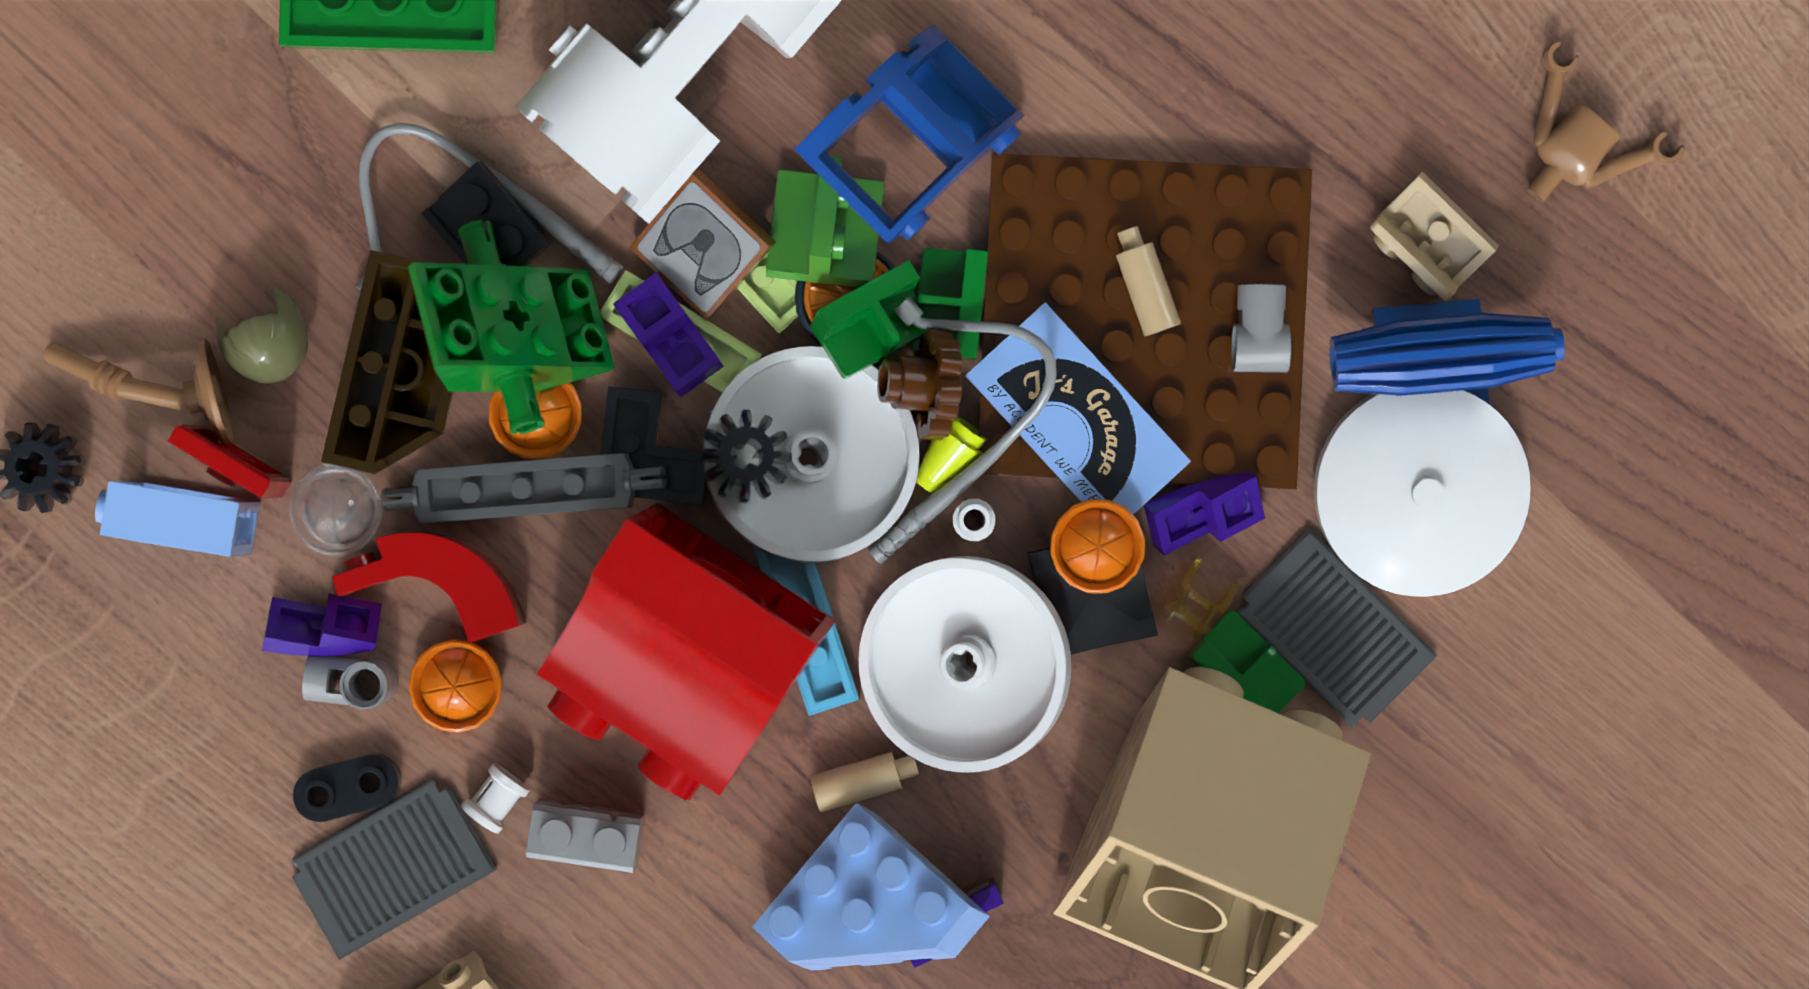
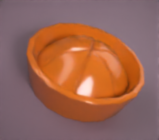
M571 383L535 392L545 425L536 431L520 434L519 432L517 434L510 433V424L502 393L493 392L489 402V424L496 440L509 453L524 459H547L561 453L575 439L582 422L581 402Z
M1089 499L1073 505L1058 519L1051 535V557L1057 572L1070 586L1086 593L1106 594L1124 587L1137 574L1145 556V537L1139 521L1126 507L1111 500Z
M450 639L435 643L420 654L411 669L408 690L414 709L426 723L440 731L460 733L479 727L492 716L500 702L502 679L497 663L487 650L473 642L469 643L465 640Z

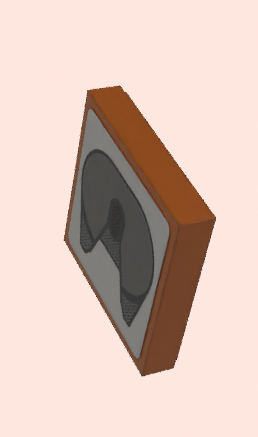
M698 168L629 248L707 321L717 313L775 245L776 241Z

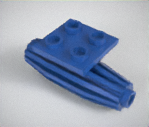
M1480 299L1373 308L1374 326L1331 337L1329 341V363L1335 391L1407 396L1464 390L1488 404V388L1553 372L1556 366L1555 361L1563 360L1565 355L1562 329L1553 328L1549 318L1481 313Z

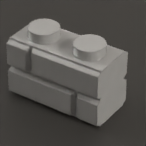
M539 798L533 804L526 857L633 873L638 866L645 813L571 802L566 806L563 805L562 801Z

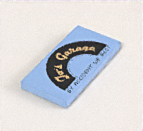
M1044 303L1020 327L1028 329L1039 336L1051 348L1056 359L1057 375L1054 390L1047 404L1020 436L1080 502L1089 499L1111 500L1126 507L1133 515L1191 461L1056 313ZM1009 335L965 376L1013 427L1031 408L1043 388L1046 375L1045 361L1033 345L1024 339Z

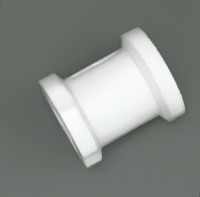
M493 763L488 769L489 777L471 800L465 799L460 806L479 824L499 834L504 828L502 820L520 797H526L531 789L510 771L497 763Z

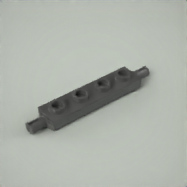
M616 453L416 470L412 483L413 487L384 488L381 498L402 497L401 500L382 501L384 510L414 508L419 522L424 524L633 508L632 503L635 497V490L666 488L667 479L646 480L647 477L667 475L664 466L634 469L629 454Z

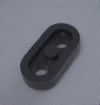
M379 753L366 754L317 767L304 773L296 782L293 790L294 805L303 817L314 822H326L379 808L389 803L398 794L401 787V773L397 764L391 758ZM373 772L379 777L380 787L377 791H369L364 787L362 780L365 773ZM314 786H321L327 790L328 801L325 805H318L312 800L311 791Z

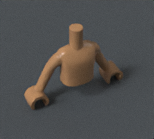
M1562 41L1555 42L1544 51L1542 63L1549 74L1534 132V143L1537 147L1538 155L1547 166L1527 188L1529 194L1536 200L1543 203L1562 180L1574 186L1591 188L1646 163L1654 162L1658 165H1666L1679 160L1685 152L1684 145L1675 149L1670 157L1662 155L1659 150V143L1668 134V131L1652 137L1646 147L1618 156L1600 165L1605 155L1620 140V136L1601 117L1579 103L1552 130L1559 109L1565 74L1577 66L1579 55L1574 56L1566 67H1561L1554 62L1553 53L1562 44Z

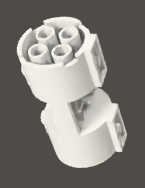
M675 0L666 11L673 17L664 29L660 27L658 29L651 28L631 51L638 58L635 63L588 24H584L578 32L570 25L549 49L556 58L514 108L531 122L540 115L545 121L539 129L615 195L623 187L627 192L621 200L647 223H650L720 142L693 114L675 99L678 93L740 22L773 46L785 58H792L841 0Z

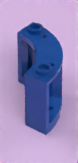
M935 25L916 35L908 43L910 49L907 53L905 51L900 53L896 51L870 74L865 81L872 89L863 97L856 91L848 99L845 98L794 149L887 243L897 239L900 235L909 241L931 219L925 210L944 191L992 149L1000 155L1022 133L1015 125L1025 115ZM881 102L947 167L895 219L828 154L843 137Z

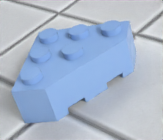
M856 803L752 927L788 962L814 971L832 969V967L869 966L903 963L904 960L955 958L990 916L878 814Z

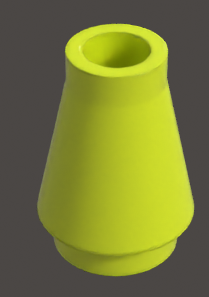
M957 416L956 420L951 421V431L947 438L941 441L931 440L919 466L916 482L933 494L983 454L980 448L987 439L983 435L978 436V429Z

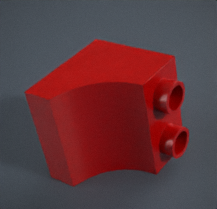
M658 502L627 518L591 573L588 587L578 607L536 675L557 688L547 707L552 714L570 728L586 737L600 741L610 726L613 725L648 748L637 766L647 778L659 787L684 800H692L701 785H704L720 796L836 620Z

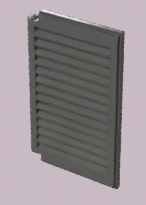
M1310 528L1242 595L1249 604L1246 607H1242L1238 614L1267 643L1272 644L1277 649V653L1352 728L1358 725L1362 717L1371 723L1438 656Z
M431 778L292 859L293 864L300 871L292 876V879L339 960L497 870L450 786L440 791L435 778Z

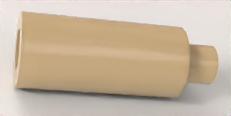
M1138 226L1117 233L1124 252L1117 254L1116 258L1144 337L1180 325L1181 321L1153 242L1143 243Z
M888 752L810 775V780L819 811L822 813L903 789L901 780L917 776L919 771L915 758L909 755L894 759L893 753Z

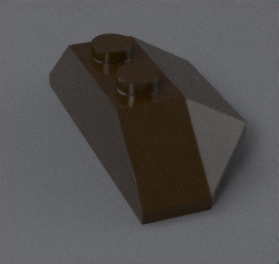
M370 250L321 459L323 463L377 474L444 434L454 392H448L433 366L408 266L413 262L420 261Z

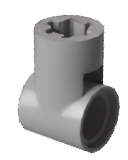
M1273 284L1238 285L1237 310H1239V323H1234L1231 344L1233 372L1288 373L1291 359L1290 325L1284 324L1286 286Z
M308 656L303 673L302 695L303 699L307 701L347 705L360 710L371 709L390 701L396 693L398 679L394 668L386 661L380 659ZM365 669L373 671L380 680V690L375 698L365 697L358 688L359 675ZM338 670H343L344 672L339 682L340 690H335Z

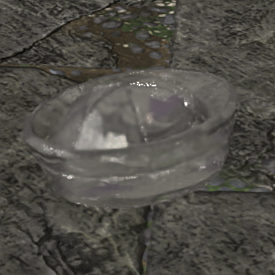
M326 463L309 470L296 483L289 500V519L296 536L309 549L326 556H345L362 549L375 536L382 520V499L375 483L364 472Z

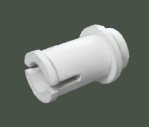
M968 499L956 507L953 514V526L962 538L968 541H980L992 533L995 526V514L987 502L980 499ZM972 509L979 510L983 516V525L975 530L968 529L964 524L965 514Z

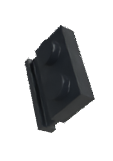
M483 161L476 162L441 194L432 206L426 208L421 213L465 264H467L461 238L458 235V229L474 221L482 220L483 223L485 221L492 223L500 261L507 266L526 267L552 243L549 237Z

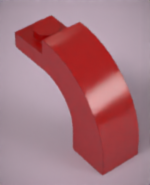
M406 532L375 538L382 557L381 560L376 561L373 552L366 553L342 562L346 572L332 576L338 597L346 596L398 577L410 576L428 580L444 590L455 604L469 643L526 623L516 594L501 570L486 555L473 546L439 533Z

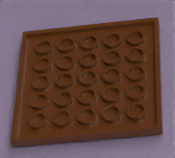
M992 153L987 236L988 257L983 322H998L1020 326L1040 306L1046 303L1189 458L1191 462L1168 483L1195 484L1226 475L1251 472L1256 476L1259 488L1297 489L1313 169L1019 154L998 155L997 153ZM1138 226L1144 244L1153 242L1181 321L1180 325L1144 337L1116 258L1117 254L1124 252L1117 233ZM1273 284L1286 286L1284 324H1289L1291 331V359L1288 373L1233 372L1231 344L1234 323H1239V310H1237L1238 285ZM983 332L981 361L1009 335ZM980 393L978 436L983 435L987 439L980 448V451L984 454L1012 426ZM1020 435L998 460L983 473L989 475L1058 478Z

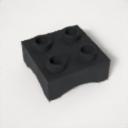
M1051 547L1028 552L1034 584L1043 591L1059 614L1067 634L1071 655L1105 646L1158 636L1142 564L1137 574L1124 587L1106 594L1086 593L1070 586L1057 572L1051 557Z

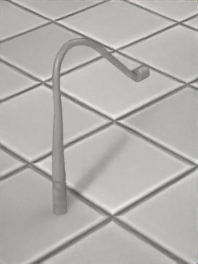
M397 123L384 126L375 132L364 148L360 158L358 174L370 250L382 252L369 173L374 152L384 139L397 134L415 135L440 146L469 168L476 162L481 161L444 136L416 124ZM485 164L529 216L553 238L562 243L566 249H570L571 253L582 259L591 269H595L609 283H612L623 269L621 264L614 261L612 257H608L603 250L595 246L585 236L583 237L578 230H574L573 226L532 195ZM364 276L355 285L359 292H361Z
M910 296L894 310L907 327L913 324L920 329L1002 333L1024 339L1042 355L1045 361L1046 375L1038 398L1011 429L984 454L918 504L907 516L900 519L896 526H892L883 537L881 536L868 547L869 553L877 562L882 564L889 556L895 553L897 548H901L909 538L911 539L921 528L923 529L927 523H930L998 460L1042 411L1054 390L1057 372L1056 359L1052 350L1039 336L1028 329L1014 324L924 319L920 317L924 312Z

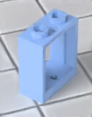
M108 481L107 490H101L98 496L95 520L101 523V536L225 557L252 555L261 502L139 481Z

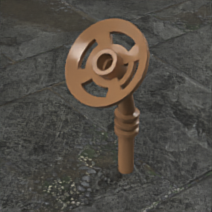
M206 338L198 340L194 357L193 380L184 382L182 389L134 379L131 372L117 365H112V363L105 360L95 362L54 342L50 343L44 351L43 358L45 362L88 381L89 387L96 392H100L102 395L116 401L127 398L180 411L189 409L190 414L202 412L212 430L226 445L234 442L231 416L215 356Z

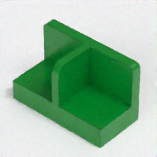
M925 248L923 250L917 304L922 305L930 319L981 322L988 251L966 249V252L934 248ZM951 331L952 338L959 341L962 359L975 361L977 359L979 332ZM920 339L913 342V352L919 350Z
M909 260L817 311L810 328L842 378L848 379L920 339L922 333L927 332L928 329H920L913 324L907 327L894 312L910 296L924 312L920 317L930 319L922 305L917 303L918 299L913 293L920 277Z
M1229 610L1187 652L1200 667L1220 671L1236 680L1243 689V699L1282 715L1280 711L1306 685L1305 679L1277 653V649L1272 644L1267 643L1234 610Z

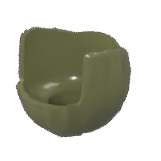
M277 288L272 290L276 314L267 313L265 316L252 317L250 320L241 322L238 327L231 328L229 331L223 326L220 317L216 319L218 344L227 363L242 376L265 384L281 382L292 375L300 366L308 350V332L301 309L287 292Z

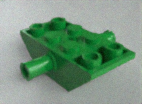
M482 220L470 222L458 229L467 264L413 262L408 266L433 366L448 392H501L510 424V433H530L545 425L535 392L606 373L615 368L588 269L522 267L502 264L493 234L492 223L490 221L483 223Z

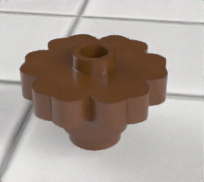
M928 329L926 333H922L919 350H915L913 356L897 355L894 360L884 359L879 368L877 393L880 402L890 403L893 409L910 410L916 430H918L919 439L941 441L947 438L951 431V421L956 420L962 395L960 378L962 356L959 341L952 338L951 331Z

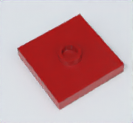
M177 425L167 441L209 466L206 472L215 479L233 488L238 484L260 498H282L292 482L290 477L233 443L226 445L215 432L205 426Z

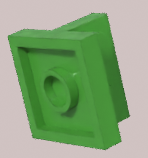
M830 155L841 167L843 166L842 156ZM778 170L770 237L776 243L767 255L766 277L850 287H861L874 279L879 234L819 174ZM853 178L882 207L885 181Z

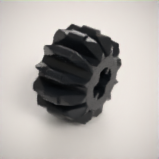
M744 409L740 415L739 428L736 427L728 414L720 417V426L726 436L716 430L707 429L703 437L708 443L718 449H703L698 453L699 461L716 462L717 465L708 469L703 474L704 481L711 482L722 476L725 481L717 493L722 498H725L730 493L733 485L739 486L738 499L741 504L748 503L750 499V485L754 486L757 494L762 499L768 498L771 495V491L764 477L780 485L787 478L783 471L772 464H787L792 460V453L774 451V447L782 444L787 439L786 432L779 431L768 437L765 432L770 427L773 419L765 415L757 428L751 427V411ZM746 444L751 445L756 449L752 457L759 458L758 466L749 463L744 469L738 468L734 464L737 455H731L732 447L742 450Z
M29 422L24 424L23 436L16 431H8L4 435L6 443L11 450L0 449V461L5 462L4 469H0V480H8V483L2 488L0 496L6 500L18 495V510L30 511L36 503L41 513L52 512L54 499L61 504H69L72 501L71 493L65 486L66 484L79 487L84 483V478L80 475L72 474V466H82L85 464V456H69L68 453L75 447L77 440L74 436H66L59 440L60 431L58 425L47 424L41 432L37 423ZM44 457L40 464H47L46 475L33 478L37 471H30V462L32 459H42Z

